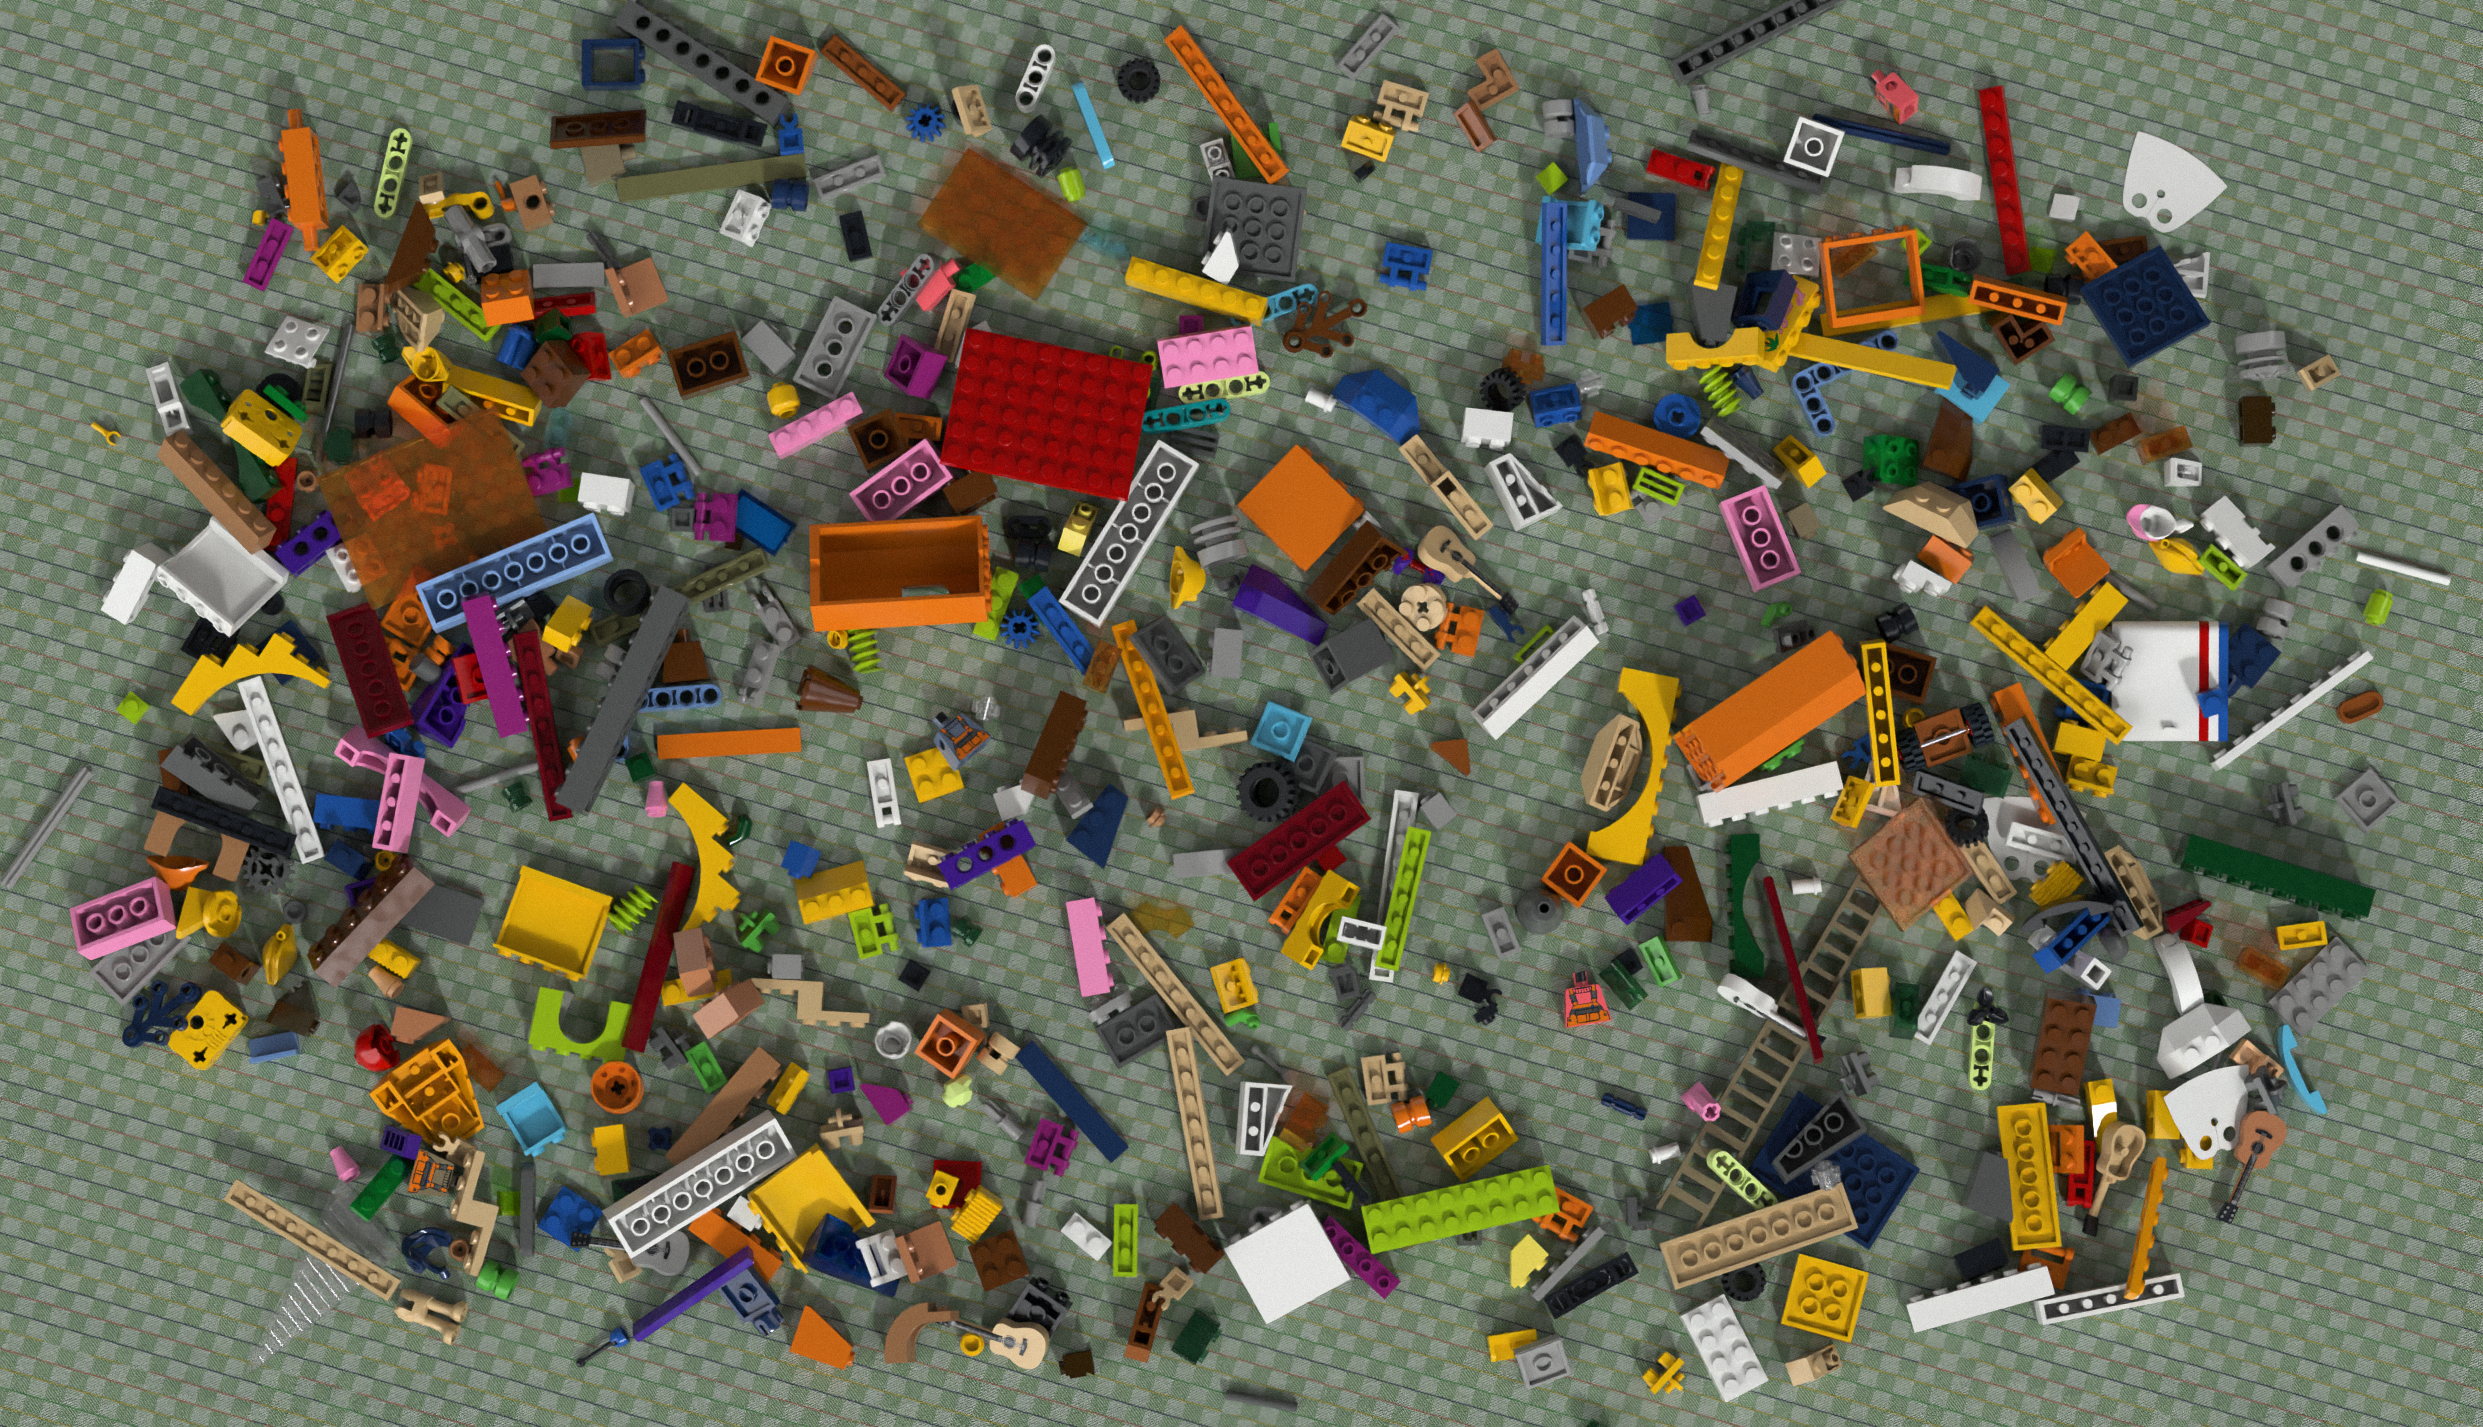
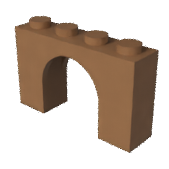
M158 811L143 849L167 857L178 829L188 821ZM221 834L222 849L212 874L236 882L250 844Z

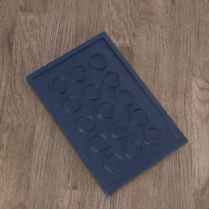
M1798 1090L1747 1171L1788 1199H1793L1842 1182L1858 1226L1857 1229L1843 1234L1867 1250H1870L1920 1171V1168L1869 1135L1863 1134L1784 1184L1772 1165L1773 1160L1824 1107Z

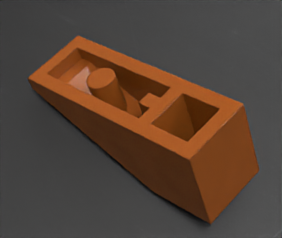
M1145 1282L1124 1357L1144 1363L1148 1362L1162 1313L1161 1306L1165 1303L1163 1298L1157 1299L1155 1303L1152 1302L1154 1293L1163 1290L1160 1285Z

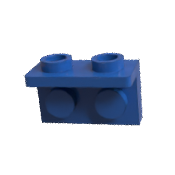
M1576 383L1529 392L1536 428L1550 427L1564 422L1571 423L1582 419L1581 402Z
M948 898L918 899L919 905H914L915 919H920L921 929H916L917 943H922L923 948L952 946Z

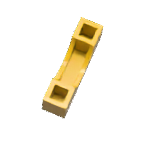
M1759 327L1735 329L1732 337L1724 345L1713 349L1700 347L1696 338L1690 332L1666 334V362L1675 370H1687L1688 367L1693 366L1707 369L1711 365L1732 367L1734 363L1756 365L1757 362L1764 361L1765 333Z
M1328 870L1321 879L1316 892L1310 898L1303 914L1298 918L1290 936L1285 940L1280 952L1300 965L1313 970L1324 951L1319 939L1320 927L1324 919L1337 909H1349L1361 888L1337 873Z

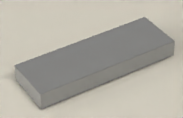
M1382 12L1337 63L1336 67L1351 80L1355 81L1399 31L1400 27Z
M875 154L812 180L820 201L823 202L887 177L879 154Z
M605 263L533 264V288L605 287Z

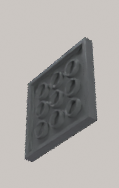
M1213 175L1202 260L1208 251L1212 253L1216 247L1213 242L1220 231L1224 233L1228 227L1232 230L1239 258V266L1234 274L1295 282L1307 188Z

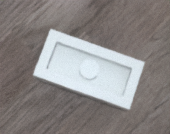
M1077 1212L1061 1229L1062 1233L1096 1261L1102 1257L1113 1243Z

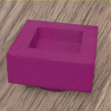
M1203 314L1179 315V335L1203 331Z

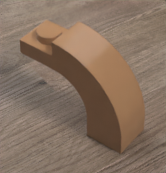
M931 1302L920 1303L906 1309L892 1323L886 1336L884 1347L885 1364L916 1362L915 1344L920 1331L930 1323L959 1321V1311H950V1306L936 1307V1303Z

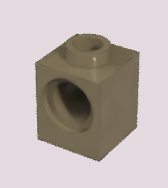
M1808 502L1784 515L1797 540L1804 538L1807 541L1818 535L1816 530L1821 525Z

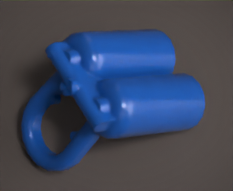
M516 323L507 330L495 360L523 371L531 361L538 344L534 337V331L529 330V327H522Z

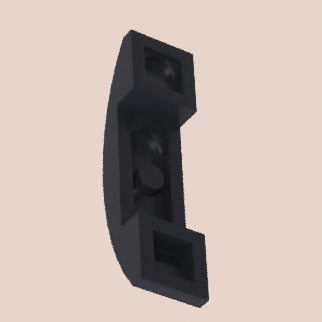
M677 100L671 120L672 124L694 132L754 147H762L768 127L765 123L746 118L740 119L702 109L700 106Z
M2079 894L2056 899L2029 915L2023 922L2020 931L2022 934L2045 928L2048 921L2047 917L2088 907L2091 916L2113 911L2117 902L2115 898L2097 894Z
M1625 1252L1564 1285L1543 1299L1554 1319H1557L1593 1297L1638 1274L1639 1271L1628 1252Z

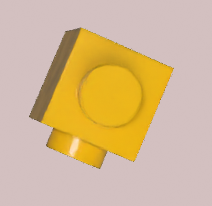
M937 1169L925 1197L930 1199V1204L942 1208L943 1204L948 1206L960 1178Z

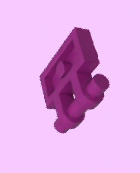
M551 447L543 453H531L528 457L522 459V465L525 468L531 466L533 469L532 473L525 474L530 498H536L574 486L569 463L561 464L560 457L565 456V449L563 447ZM549 461L550 467L544 469L543 462Z
M698 493L697 502L694 503V509L696 510V521L693 523V530L695 531L694 540L704 541V532H709V541L735 542L738 495L712 493V503L707 502V493ZM706 511H711L710 524H705Z
M1041 1118L1024 1163L1047 1171L1049 1164L1053 1163L1057 1165L1053 1174L1063 1177L1065 1169L1069 1168L1070 1162L1068 1161L1073 1148L1076 1149L1078 1145L1076 1140L1080 1132L1070 1129L1069 1135L1066 1138L1061 1136L1064 1126ZM1058 1142L1064 1144L1060 1158L1053 1156Z

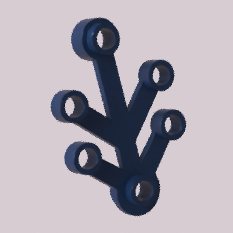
M161 980L154 981L151 985V991L154 993L148 1018L142 1022L144 1012L149 1006V999L143 995L135 996L132 1004L136 1009L132 1024L123 1031V1043L130 1048L139 1047L144 1042L156 1043L159 1046L167 1045L170 1040L168 1033L163 1030H158L155 1033H148L147 1031L153 1026L174 1028L180 1032L186 1030L188 1027V1020L181 1015H177L174 1018H167L166 1016L185 1001L189 1003L197 1002L202 995L201 987L193 982H187L181 986L180 993L161 1007L164 995L168 991V986Z

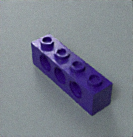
M351 494L347 497L343 495L334 502L335 506L328 512L323 510L315 517L316 521L310 526H302L296 532L297 536L290 541L287 539L277 546L278 550L275 552L277 558L295 579L324 557L326 550L339 545L370 521L368 514ZM337 515H345L346 521L342 525H337L334 523L335 517ZM320 529L328 532L326 538L322 540L315 538L316 532ZM301 544H306L309 546L308 551L302 555L297 554V547Z
M1015 818L1004 824L1005 829L997 833L996 829L983 835L985 840L977 844L975 841H971L962 846V852L956 855L951 852L941 857L942 862L937 865L950 889L953 891L1036 847L1037 845L1024 820L1018 821ZM1006 835L1014 838V845L1008 849L1003 848L1001 845V839ZM985 846L991 847L993 850V855L988 860L980 857V850ZM962 858H969L972 862L971 868L967 871L959 869L958 863Z

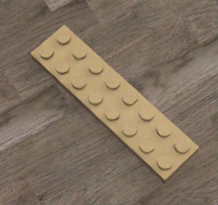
M1841 1182L1660 1243L1659 1246L1674 1289L1677 1290L1857 1229L1858 1226Z

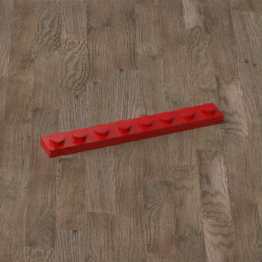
M2000 85L1979 90L2006 275L2012 276L2032 272L2005 91L2004 86Z

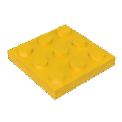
M1798 1253L1780 1323L1851 1343L1869 1273Z

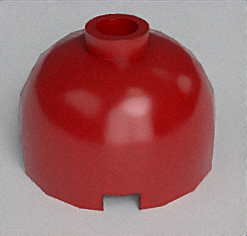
M372 1024L362 1030L355 1040L354 1057L356 1062L372 1072L389 1070L400 1062L399 1049L395 1051L391 1042L396 1041L382 1024L376 1026Z

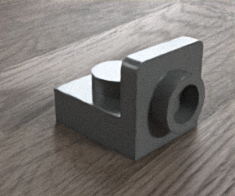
M1635 1196L1625 1197L1626 1225L1632 1226L1633 1231L1647 1230V1225H1652V1220H1638V1216H1642L1641 1201H1637Z

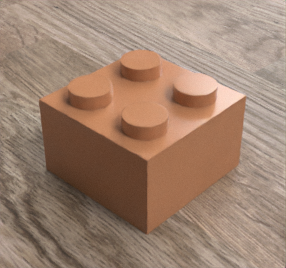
M702 927L673 933L678 971L688 998L716 992L715 982H719L717 969L714 968L716 957L714 949L711 947L709 935L704 936Z
M750 979L742 983L737 980L727 988L724 987L713 994L712 1000L709 998L698 1005L700 1010L692 1016L707 1039H710L736 1025L762 1006L765 1001Z

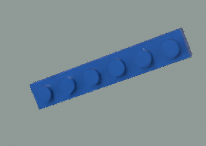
M1542 202L1541 345H1566L1567 202Z

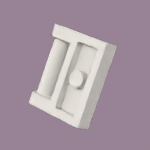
M892 1229L855 1242L857 1249L861 1250L872 1280H870L872 1288L908 1275L896 1246L895 1235ZM869 1245H871V1247H872V1250H873V1252H874V1255H875V1258H876L877 1263H878V1265H879V1268H880V1271H881V1273H882V1276H880L879 1270H878V1268H877L876 1262H875V1260H874V1257H873V1254H872V1252H871V1249H870Z

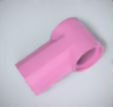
M1699 1081L1680 1096L1687 1107L1693 1113L1696 1111L1705 1121H1715L1719 1117L1721 1107Z

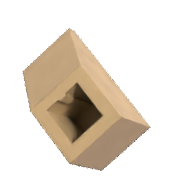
M1834 1344L1804 1354L1785 1363L1793 1386L1814 1381L1842 1367L1840 1356Z

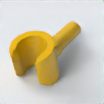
M255 211L252 223L254 225H265L266 218H269L268 212Z
M96 422L91 424V427L103 434L107 442L112 446H116V444L110 441L111 435L116 434L122 438L116 431L110 432Z

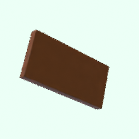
M644 109L553 116L550 131V148L562 149L646 142L647 112Z

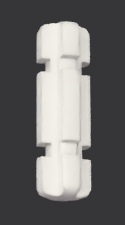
M1592 588L1583 591L1582 596L1584 602H1587L1586 608L1592 623L1595 624L1593 627L1596 634L1606 633L1608 626L1603 621L1604 615L1599 601L1595 599L1597 597L1595 590Z

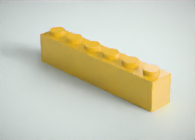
M1134 256L1131 258L1125 275L1126 285L1259 327L1262 326L1268 308V299Z
M1884 639L1859 641L1863 682L1866 687L1865 701L1874 783L1876 787L1900 785L1886 642Z

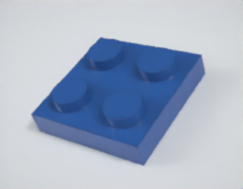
M563 1186L537 1227L570 1247L572 1232L591 1234L603 1215V1210L571 1189ZM571 1248V1249H573V1250L576 1251V1252H579L581 1248Z

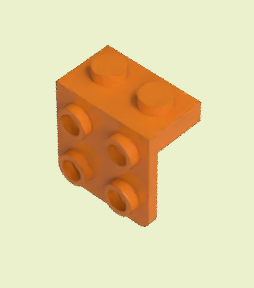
M2080 527L2075 531L2070 530L2067 532L2057 546L2049 547L2044 553V567L2074 598H2079L2110 572V565L2086 542V533Z

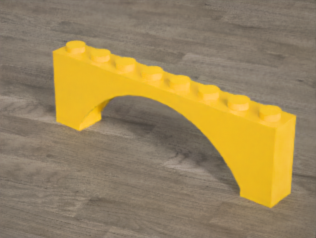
M1625 667L1621 669L1617 693L1623 694L1628 699L1645 726L1650 744V771L1646 785L1632 808L1610 826L1597 832H1589L1585 853L1590 857L1641 867L1643 862L1648 860L1650 849L1646 848L1647 839H1652L1654 825H1651L1652 815H1657L1659 802L1655 801L1656 794L1661 792L1664 778H1660L1661 769H1666L1668 755L1664 753L1666 745H1671L1673 732L1669 731L1671 722L1675 723L1677 708H1674L1675 699H1680L1682 685H1678L1679 678Z

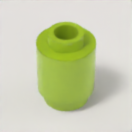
M1073 166L1061 169V174L1057 176L1063 196L1067 198L1068 203L1085 198L1086 188L1080 170L1074 169Z
M2375 589L2374 593L2370 594L2362 614L2366 618L2365 621L2374 626L2384 624L2393 604V595L2385 590Z

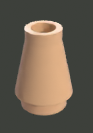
M379 965L373 967L369 972L368 976L375 982L385 997L394 999L404 989L405 984L402 983L400 977L382 969Z

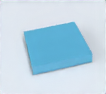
M1268 700L1250 744L1295 762L1313 718Z

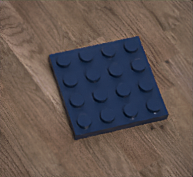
M2161 245L2079 288L2081 296L2129 369L2208 327L2211 323Z

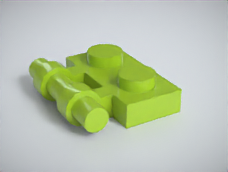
M888 903L879 905L881 915L874 916L871 907L848 913L860 960L884 954L882 944L888 943L890 952L900 950L897 941L900 940L899 935L895 933L892 922L894 916L893 912L889 910ZM883 922L886 936L879 937L876 924Z

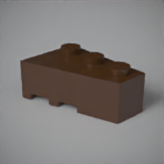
M1175 1202L1154 1222L1157 1226L1154 1230L1163 1239L1168 1237L1174 1243L1171 1247L1180 1256L1185 1254L1191 1260L1188 1264L1197 1273L1202 1271L1206 1274L1225 1255V1252Z

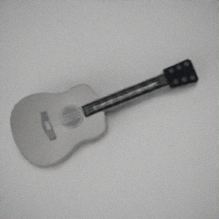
M677 1230L633 1257V1264L637 1267L652 1268L665 1276H677L687 1266L689 1260V1240L683 1232ZM572 1232L571 1248L595 1246L625 1250L619 1240L592 1237L591 1234Z

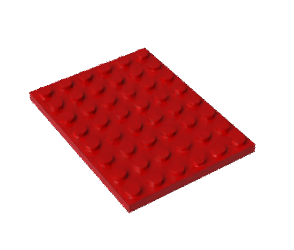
M966 328L939 464L1127 502L1153 365Z

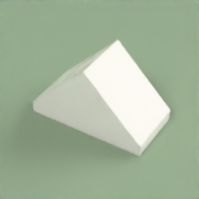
M2170 458L2164 462V486L2202 487V463Z

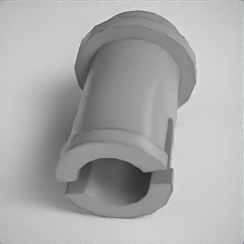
M1707 84L1694 86L1692 95H1695L1697 115L1712 113L1708 93L1710 89H1708Z

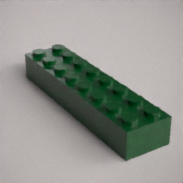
M2193 834L2181 837L2174 864L2180 866L2179 870L2188 873L2199 871L2203 873L2202 877L2211 880L2226 879L2225 884L2234 887L2249 886V891L2258 894L2269 892L2272 893L2271 897L2281 901L2292 899L2295 900L2294 904L2304 908L2315 906L2318 907L2317 911L2327 915L2338 913L2341 914V919L2351 922L2355 920L2360 921L2361 918L2369 916L2376 889Z

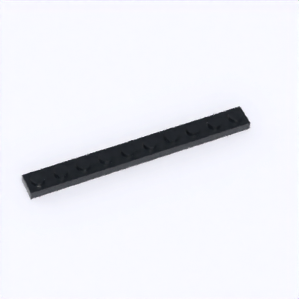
M2026 715L2004 727L2006 734L2097 895L2116 899L2115 909L2109 911L2108 914L2121 937L2123 938L2142 928L2144 924Z

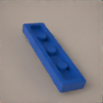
M1043 586L1026 600L1082 676L1087 675L1103 662L1046 586Z

